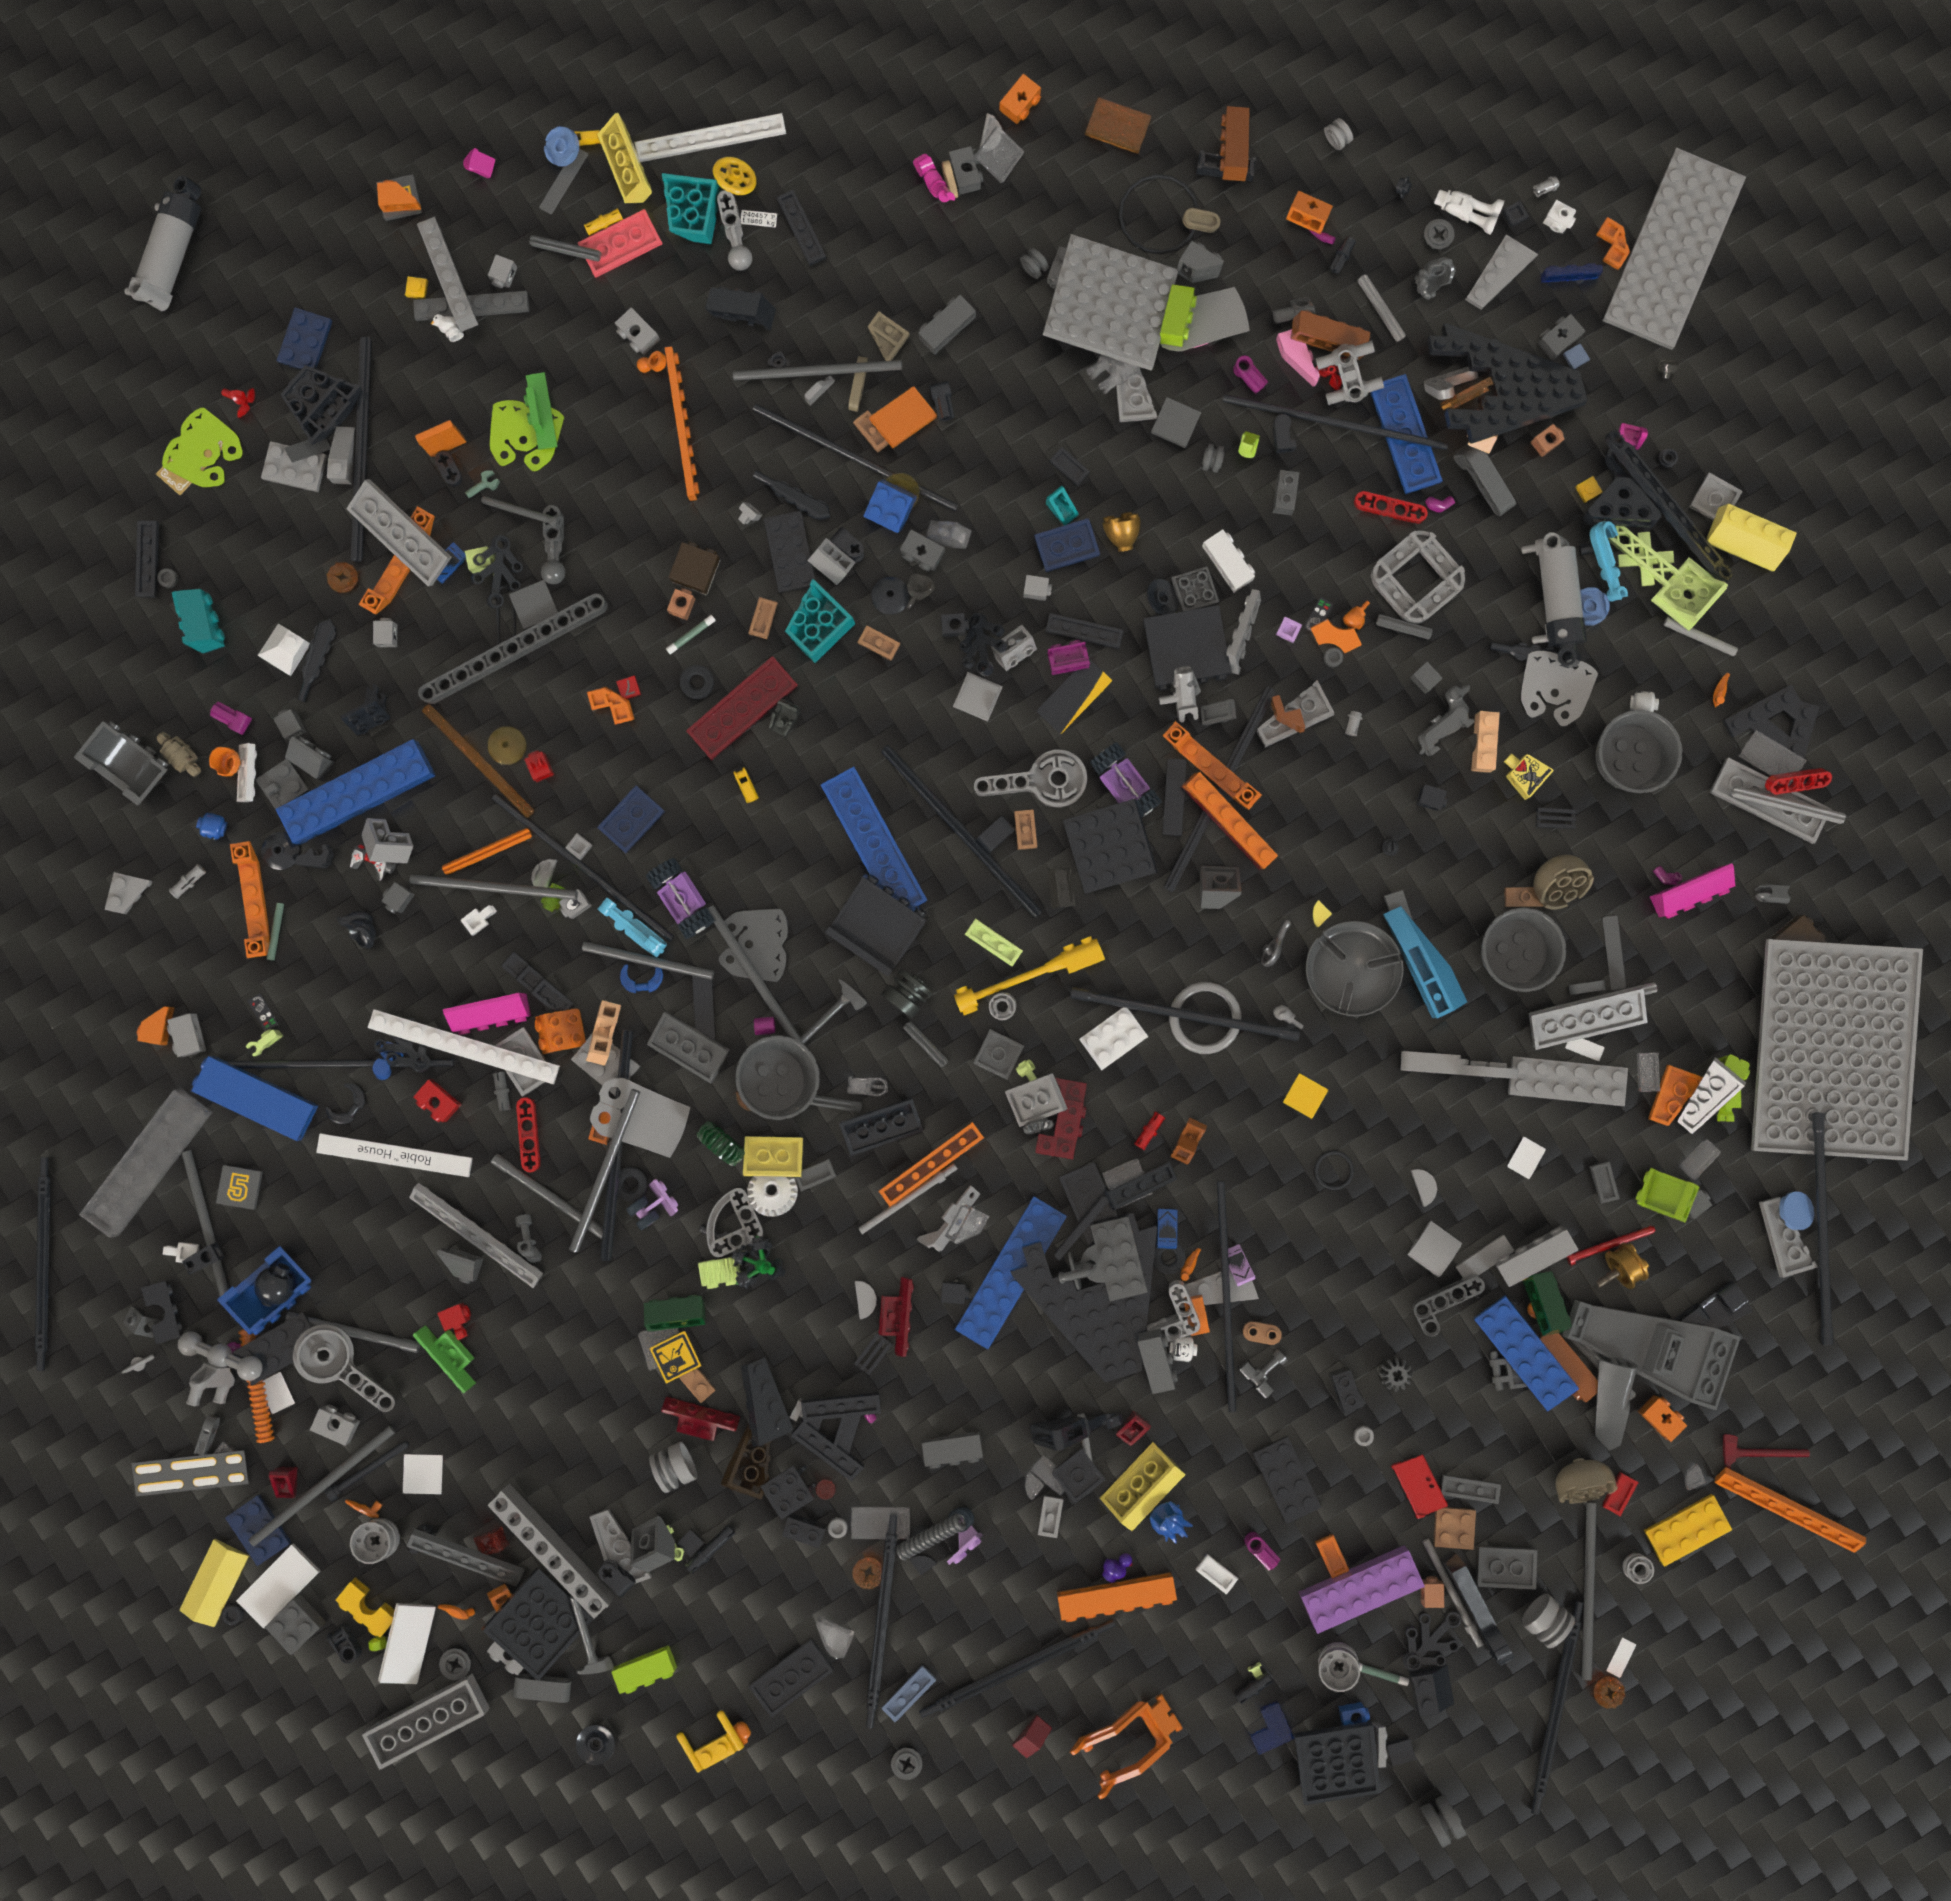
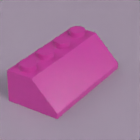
M1732 863L1719 866L1650 896L1658 916H1666L1669 919L1678 915L1676 912L1683 909L1687 911L1694 908V904L1699 901L1703 904L1713 900V895L1718 894L1722 896L1729 893V888L1735 886L1734 866Z
M515 993L443 1009L451 1031L458 1032L459 1035L469 1034L470 1030L477 1028V1031L487 1030L489 1025L496 1024V1027L508 1025L507 1021L515 1020V1023L527 1021L526 1017L531 1016L528 997L525 993Z

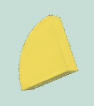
M1318 900L1313 907V921L1319 927L1332 913Z

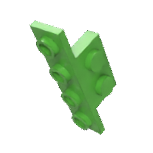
M545 372L526 375L528 388H526L527 394L524 395L525 405L529 406L530 413H527L529 425H532L535 429L538 449L558 447Z
M426 1325L413 1334L419 1344L422 1345L463 1394L476 1384L464 1370L474 1357L450 1330H447L438 1339Z

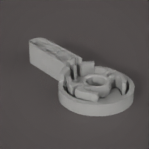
M1051 750L1042 754L1028 772L978 778L974 783V791L978 796L982 797L1028 791L1032 792L1043 804L1062 808L1075 803L1082 796L1087 784V772L1082 761L1073 753L1065 750ZM1056 771H1060L1065 774L1066 781L1062 785H1055L1051 781V775ZM1023 778L1026 781V785L1018 787L1015 784V780ZM999 780H1004L1007 783V787L1005 789H998L996 783ZM980 782H985L988 785V789L981 792L977 789V785Z
M1402 1051L1400 1070L1518 1079V1069L1507 1068L1506 1063L1470 1061L1469 1065V1060L1461 1059V1055Z

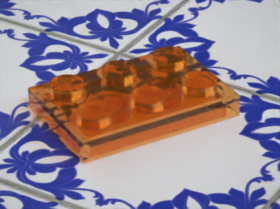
M1098 97L1085 135L1139 153L1151 116Z
M1491 377L1441 402L1442 409L1445 410L1448 407L1449 409H1455L1489 391L1488 386L1493 384Z

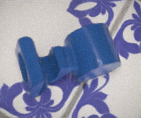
M384 1051L380 1053L383 1059H377L373 1065L374 1075L380 1080H386L391 1075L390 1065L386 1062L388 1053ZM397 1053L398 1055L404 1057V1053Z

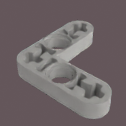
M1465 367L1424 381L1425 392L1439 400L1452 398L1455 396L1454 385L1478 378V372H1472L1469 370V367Z
M1175 1280L1169 1285V1295L1179 1318L1153 1326L1148 1330H1165L1168 1342L1194 1334L1200 1329L1198 1314L1186 1285L1180 1280ZM1175 1287H1178V1289H1180L1182 1296L1181 1298H1179L1177 1292L1174 1291ZM1182 1303H1187L1190 1305V1308L1187 1311H1182L1179 1309V1306ZM1188 1316H1190L1194 1323V1327L1188 1325ZM1176 1326L1179 1331L1176 1334H1170L1168 1328Z

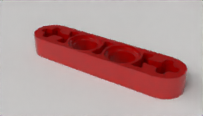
M1366 491L1359 492L1354 498V505L1359 510L1410 523L1420 524L1428 515L1427 509L1422 505ZM1363 496L1365 497V501L1371 502L1372 498L1375 500L1371 508L1369 507L1371 503L1365 502L1364 505H1361V501L1358 499H1361V497ZM1380 500L1384 501L1386 509L1379 510L1376 503ZM1402 505L1405 513L1402 515L1397 514L1395 506ZM1410 507L1412 508L1410 512L1416 513L1417 510H1420V514L1423 516L1417 519L1416 514L1410 513L1409 517L1406 515L1408 514Z
M1823 768L1772 775L1766 780L1765 788L1776 795L1823 788L1831 782L1832 774ZM1809 776L1808 781L1804 784V780ZM1794 778L1793 783L1788 786L1790 780Z
M525 1097L518 1100L516 1105L521 1165L524 1171L534 1172L540 1167L536 1106L533 1099ZM525 1101L531 1105L530 1108H527V1114L532 1113V1117L522 1118V1115L526 1114L525 1109L521 1108ZM525 1120H530L533 1124L532 1129L529 1131L524 1130L522 1126ZM527 1139L534 1141V1147L531 1150H527L524 1146V1142ZM535 1152V1155H531V1160L535 1161L536 1165L530 1169V1166L526 1165L530 1158L529 1155L525 1156V1153Z

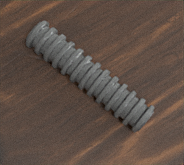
M956 1513L954 1516L937 1523L935 1526L911 1537V1539L896 1546L897 1555L901 1560L906 1561L908 1558L944 1541L961 1530H965V1519L961 1514Z

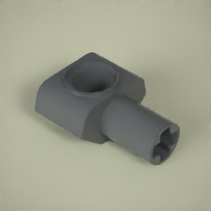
M1309 296L1290 300L1289 307L1273 311L1274 321L1277 324L1293 320L1301 310L1310 311L1312 314H1315L1314 305Z

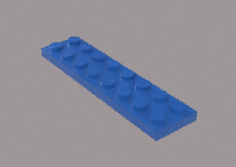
M855 767L821 784L869 874L878 878V883L891 887L897 896L907 898L913 907L928 901Z
M1033 1196L956 1326V1331L986 1349L990 1348L1024 1290L1010 1271L1027 1265L1022 1246L1041 1241L1045 1254L1067 1216Z

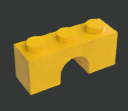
M355 1577L335 1601L338 1602L342 1610L349 1611L358 1623H363L367 1626L368 1631L372 1635L381 1637L390 1628L395 1610L386 1602L378 1610L367 1608L365 1596L370 1589Z

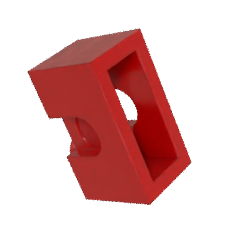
M433 1079L428 1080L413 1097L417 1100L416 1104L423 1110L427 1108L432 1112L430 1116L437 1122H447L462 1105ZM435 1097L440 1101L437 1108L432 1105V1100Z

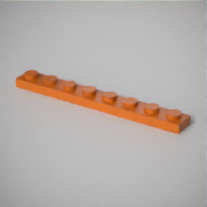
M665 347L687 496L690 501L697 500L696 494L700 492L698 482H694V475H697L695 463H691V457L694 456L692 445L688 443V438H691L689 426L686 427L685 424L688 414L687 409L683 408L682 401H685L684 390H680L679 383H682L681 371H677L676 364H680L678 352L674 353L672 347Z
M1726 1467L1715 1477L1716 1484L1854 1553L1866 1544V1537Z

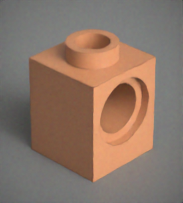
M1552 424L1530 443L1540 456L1543 457L1557 447L1565 438L1561 429ZM1545 436L1551 437L1553 443L1547 442Z
M681 588V591L675 589L667 608L669 614L688 620L695 602L694 596L691 595L692 592ZM686 599L687 603L685 606L679 607L677 606L678 601Z
M1434 1576L1422 1579L1425 1587L1421 1588V1604L1425 1608H1444V1583Z

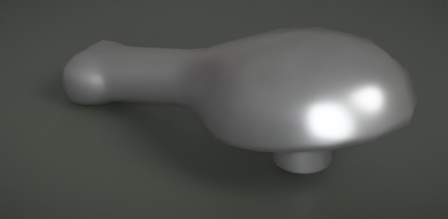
M1282 920L1276 937L1263 947L1264 952L1261 963L1264 966H1272L1280 957L1284 936L1291 925L1290 920Z

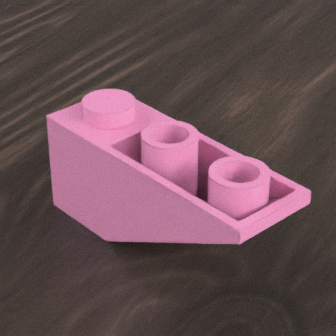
M1292 329L1279 333L1276 342L1282 358L1312 386H1316L1320 375L1317 367L1314 368L1312 351L1308 350L1305 343L1290 339Z

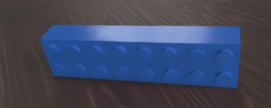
M412 739L276 808V811L292 843L301 845L436 775L419 742Z

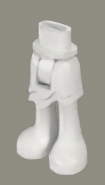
M1440 189L1434 204L1442 206V210H1446L1462 221L1464 220L1467 223L1471 221L1483 228L1485 233L1491 235L1504 200L1497 199L1493 204H1486L1472 198L1467 193L1451 192V190L1446 192ZM1473 209H1474V210L1479 211V212H1481V213H1483V214H1485V215H1487V216H1489V217L1481 216V215L1476 214V213H1474V212H1472V211H1473Z

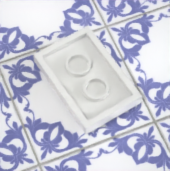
M1123 1007L1079 1040L1098 1067L1103 1070L1148 1036L1129 1009Z

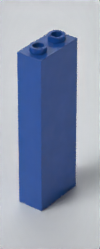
M208 1056V1058L203 1060L200 1067L202 1070L199 1076L197 1075L192 1082V1092L295 1141L302 1140L319 1106L252 1073L233 1066L216 1056Z

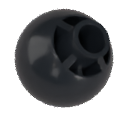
M278 1262L275 1264V1267L264 1269L256 1277L254 1291L263 1305L268 1307L280 1305L292 1296L295 1282L293 1276L289 1273L291 1268L288 1265Z

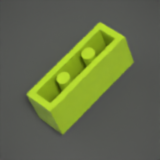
M1172 284L1160 331V344L1183 347L1184 340H1188L1189 328L1187 326L1192 323L1193 312L1191 310L1196 307L1197 296H1194V288Z
M667 1645L614 1666L611 1672L619 1693L626 1692V1694L637 1690L638 1686L644 1684V1687L655 1683V1680L658 1678L667 1679L673 1676L677 1665L670 1647Z

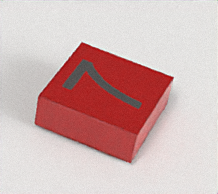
M635 676L616 681L622 697L629 699L641 695Z

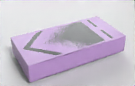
M1240 1245L1229 1248V1270L1237 1286L1254 1280L1255 1275Z

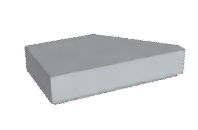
M828 376L824 381L816 382L804 394L806 402L811 406L835 380Z

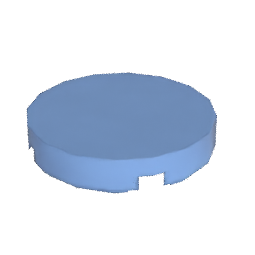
M560 126L552 129L545 139L547 141L546 146H544L546 158L551 163L560 167L567 166L578 155V137L573 130Z
M1595 587L1581 589L1585 625L1593 626L1600 623L1609 612L1610 603L1606 594Z
M1789 1192L1780 1200V1217L1786 1222L1784 1224L1788 1228L1804 1230L1811 1225L1814 1219V1207L1806 1194L1802 1192Z

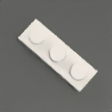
M246 743L239 745L241 763L238 769L237 802H251L255 796L254 778L256 770L254 764L257 756L255 744Z

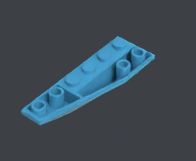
M1400 906L1383 914L1431 1017L1439 1018L1467 1003L1452 968L1405 910Z

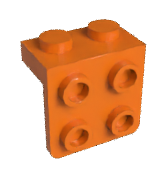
M579 1009L547 1013L535 1017V1029L539 1033L540 1038L538 1045L540 1050H542V1054L582 1047L586 1042Z

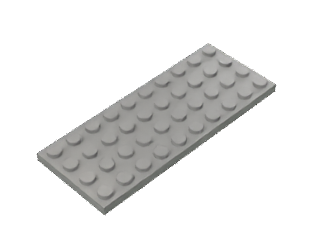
M1679 148L1674 150L1602 321L1672 350L1675 347L1746 179L1745 176Z

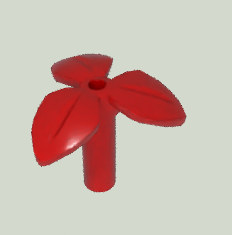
M1334 365L1318 369L1321 377L1325 378L1331 375L1329 384L1334 390H1339L1342 387L1341 376L1337 374L1339 372L1338 366Z
M226 388L221 392L223 396L241 405L237 412L238 418L244 416L249 411L248 402L253 403L255 399L254 388H250L247 395L243 391H230Z

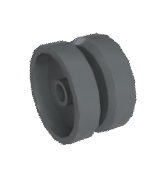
M1443 1794L1435 1799L1440 1812L1437 1813L1430 1803L1420 1807L1442 1848L1451 1844V1838L1447 1830L1450 1829L1456 1839L1467 1835L1453 1805H1450Z

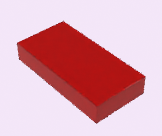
M1619 1472L1615 1479L1618 1489L1612 1494H1607L1602 1506L1621 1516L1639 1482Z

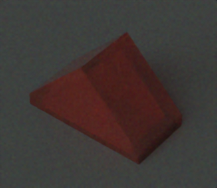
M502 1526L473 1538L478 1551L485 1555L501 1552L509 1545Z

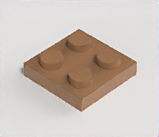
M1445 1507L1435 1511L1433 1545L1435 1547L1474 1550L1476 1510Z

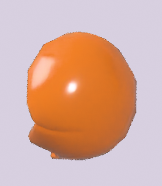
M216 747L209 756L210 767L215 769L217 774L221 776H232L238 771L241 763L238 753L228 747Z

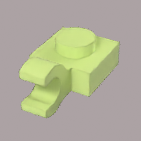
M269 1029L261 1035L262 1038L259 1041L249 1042L246 1047L256 1046V1052L252 1055L258 1056L265 1048L270 1047L283 1035L279 1030Z

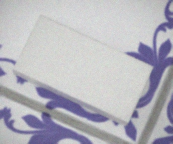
M1206 1554L1195 1568L1197 1572L1225 1594L1230 1591L1238 1580L1237 1576L1209 1554Z

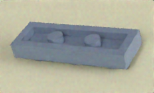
M922 1664L884 1703L881 1709L896 1722L936 1681V1677Z

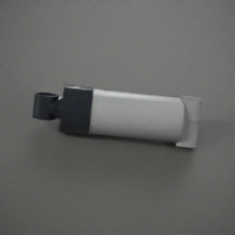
M180 175L174 181L173 190L176 193L164 192L160 204H155L157 217L136 276L132 277L129 288L125 289L126 295L132 296L134 300L146 302L160 311L166 310L170 305L173 297L170 294L192 232L196 227L202 210L194 202L201 194V187L184 175Z
M1548 533L1544 539H1538L1535 541V544L1522 546L1521 548L1523 554L1536 552V555L1539 556L1547 621L1545 624L1546 634L1532 637V643L1548 642V647L1559 648V663L1573 668L1581 661L1577 645L1587 642L1576 549L1574 546H1569V542L1556 533ZM1572 652V661L1566 662V655Z

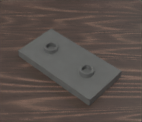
M664 1011L647 1042L648 1046L710 1084L714 1082L730 1052V1049L667 1011Z

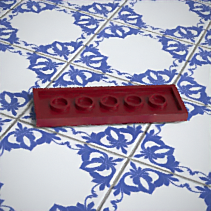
M772 656L686 731L707 756L713 760L777 705L781 698H785L798 684Z

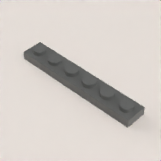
M527 291L467 296L475 316L529 312ZM446 297L413 300L416 321L433 320L437 314L444 317H453Z
M415 1528L406 1546L517 1587L525 1570Z

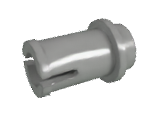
M1550 176L1548 180L1534 185L1533 189L1536 190L1533 191L1536 197H1540L1549 191H1556L1559 187V181L1555 176Z
M1351 711L1348 714L1349 720L1345 734L1357 736L1360 720L1363 719L1361 717L1362 713Z

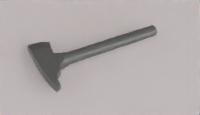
M839 979L838 982L842 985L843 994L800 1037L803 1043L808 1041L847 1003L851 1002L855 1010H859L867 1002L852 987Z
M570 1596L587 1654L585 1666L577 1669L576 1673L594 1674L613 1669L614 1665L609 1656L598 1659L594 1653L581 1606L573 1596Z

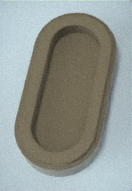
M1189 208L1182 217L1183 224L1189 229L1213 233L1220 226L1219 216L1214 212Z

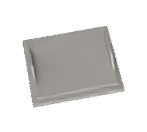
M967 672L953 707L988 722L1002 686Z

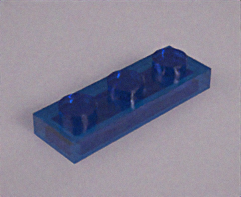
M1588 263L1584 266L1571 264L1558 268L1556 265L1549 266L1541 274V283L1598 279L1603 273L1602 265H1596L1595 263Z

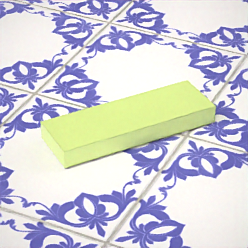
M977 919L973 921L965 933L967 937L1010 966L1014 965L1023 950Z

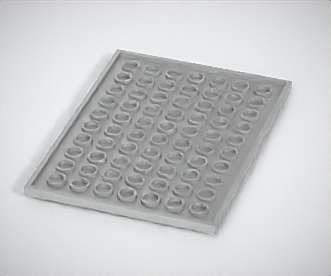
M1766 939L1751 1150L1815 1155L1812 1113L1822 1112L1825 1119V1155L1908 1160L1923 949Z

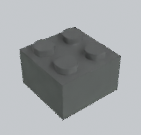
M299 1594L265 1628L292 1655L326 1621Z

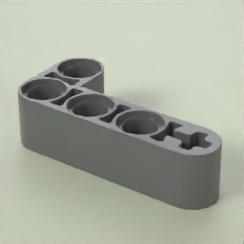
M1467 445L1453 456L1461 469L1469 471L1497 516H1502L1516 505L1514 497L1486 452Z
M1472 1274L1415 1300L1412 1308L1423 1332L1427 1336H1436L1440 1331V1325L1435 1314L1482 1293L1485 1289L1482 1278ZM1475 1280V1281L1478 1283V1284H1477V1285H1478L1477 1288H1474V1287L1472 1286V1285H1473L1472 1281ZM1464 1284H1466L1470 1292L1467 1293L1466 1289L1463 1286ZM1455 1288L1462 1289V1294L1459 1297L1452 1295ZM1436 1297H1444V1303L1442 1305L1435 1304ZM1421 1304L1427 1306V1310L1424 1313L1417 1312V1307ZM1428 1322L1436 1324L1435 1328L1431 1331L1425 1329Z

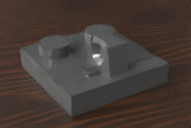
M285 759L255 779L275 810L310 791L293 763L288 759Z

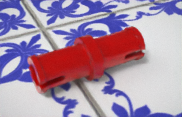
M1154 1112L1148 1124L1143 1126V1131L1134 1144L1145 1151L1152 1137L1157 1135L1156 1131L1163 1120H1165V1117Z

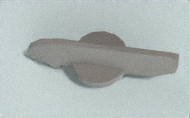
M151 1354L145 1358L135 1357L132 1359L131 1365L126 1367L121 1373L143 1370L146 1363L155 1358L154 1355Z

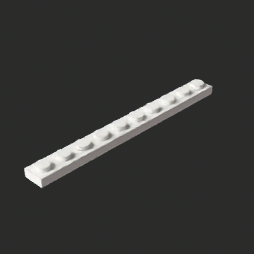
M373 1010L368 1028L551 1084L555 1083L560 1068L559 1065L378 1010Z

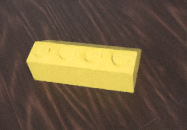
M615 113L597 135L624 202L643 203L652 194V190L626 125L619 113Z
M1728 503L1718 508L1707 540L1718 549L1773 572L1790 551L1797 533Z
M1152 1442L1100 1499L1121 1524L1133 1531L1185 1476V1473Z

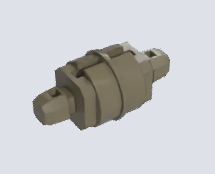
M165 732L160 733L156 737L157 741L163 746L160 750L162 756L180 773L187 770L193 777L200 774L201 769L195 763L198 757L178 736L171 739Z

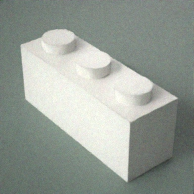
M1221 530L1206 540L1202 547L1233 593L1253 581L1255 571L1250 564L1245 563L1243 560L1244 555L1239 548L1236 549L1233 545L1234 541L1231 535Z

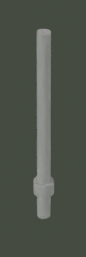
M952 1163L944 1170L938 1171L928 1181L858 1228L859 1231L864 1234L938 1182L940 1184L945 1181L946 1177L958 1168Z
M1430 1539L1423 1540L1422 1543L1465 1624L1464 1628L1467 1634L1471 1635L1477 1648L1483 1646L1484 1643L1477 1632L1478 1628L1466 1611Z

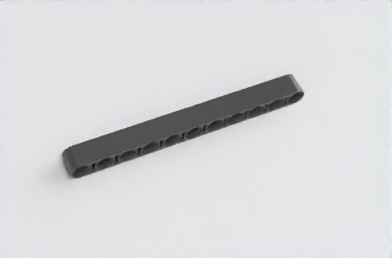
M592 594L422 685L418 691L419 697L428 704H435L603 614L608 607L606 600L600 594ZM596 600L602 601V605L599 608L593 607ZM585 609V614L582 617H577V611ZM568 618V623L565 626H560L561 619ZM546 627H551L550 634L543 635V630ZM529 636H534L532 644L526 643ZM512 645H517L518 647L515 653H510L509 651ZM500 654V660L493 662L494 655ZM479 663H483L484 668L481 671H476V666ZM462 672H466V679L459 680V675ZM449 681V688L443 690V683ZM432 690V697L426 699V692Z

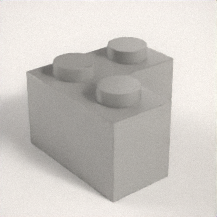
M367 818L361 836L369 861L407 863L413 849L409 833L390 832L386 819Z

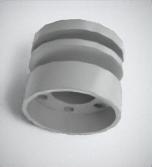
M681 1441L668 1447V1455L663 1450H660L658 1455L654 1453L649 1457L653 1476L664 1493L670 1492L672 1488L677 1489L679 1487L678 1479L683 1484L697 1479V1471L692 1457Z
M376 1518L359 1525L350 1538L352 1554L358 1561L364 1564H374L390 1557L397 1550L400 1542L398 1528L392 1521L386 1518ZM376 1536H379V1537H380V1538H379V1543L376 1542V1541H377V1537H376Z
M1543 1594L1535 1599L1527 1608L1522 1617L1521 1624L1531 1634H1537L1538 1640L1543 1642L1547 1648H1553L1568 1636L1575 1623V1618L1564 1607L1559 1608V1603L1549 1594Z
M1333 1642L1321 1650L1318 1657V1668L1322 1683L1328 1689L1336 1692H1345L1352 1689L1360 1677V1665L1356 1652L1349 1645L1342 1642ZM1335 1662L1342 1663V1667L1335 1666Z

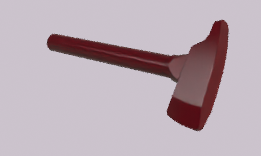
M1724 1434L1723 1436L1724 1464L1730 1470L1731 1464L1740 1457L1810 1456L1809 1449L1737 1448V1436L1731 1434Z

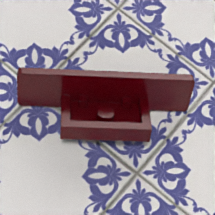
M901 1277L899 1296H882L879 1335L896 1336L895 1354L901 1357H906L909 1349V1316L912 1310L911 1294L914 1289L912 1279Z
M669 1397L665 1398L661 1409L663 1413L679 1417L677 1432L714 1441L717 1427L735 1432L740 1421V1416Z

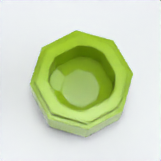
M377 1636L372 1638L368 1642L369 1649L371 1651L385 1649L388 1637Z

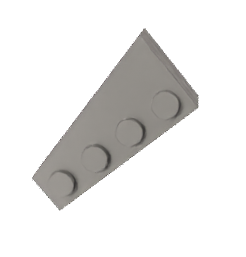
M1560 1225L1544 1236L1534 1239L1527 1246L1519 1247L1510 1256H1502L1495 1265L1508 1287H1511L1578 1251V1248L1568 1230Z

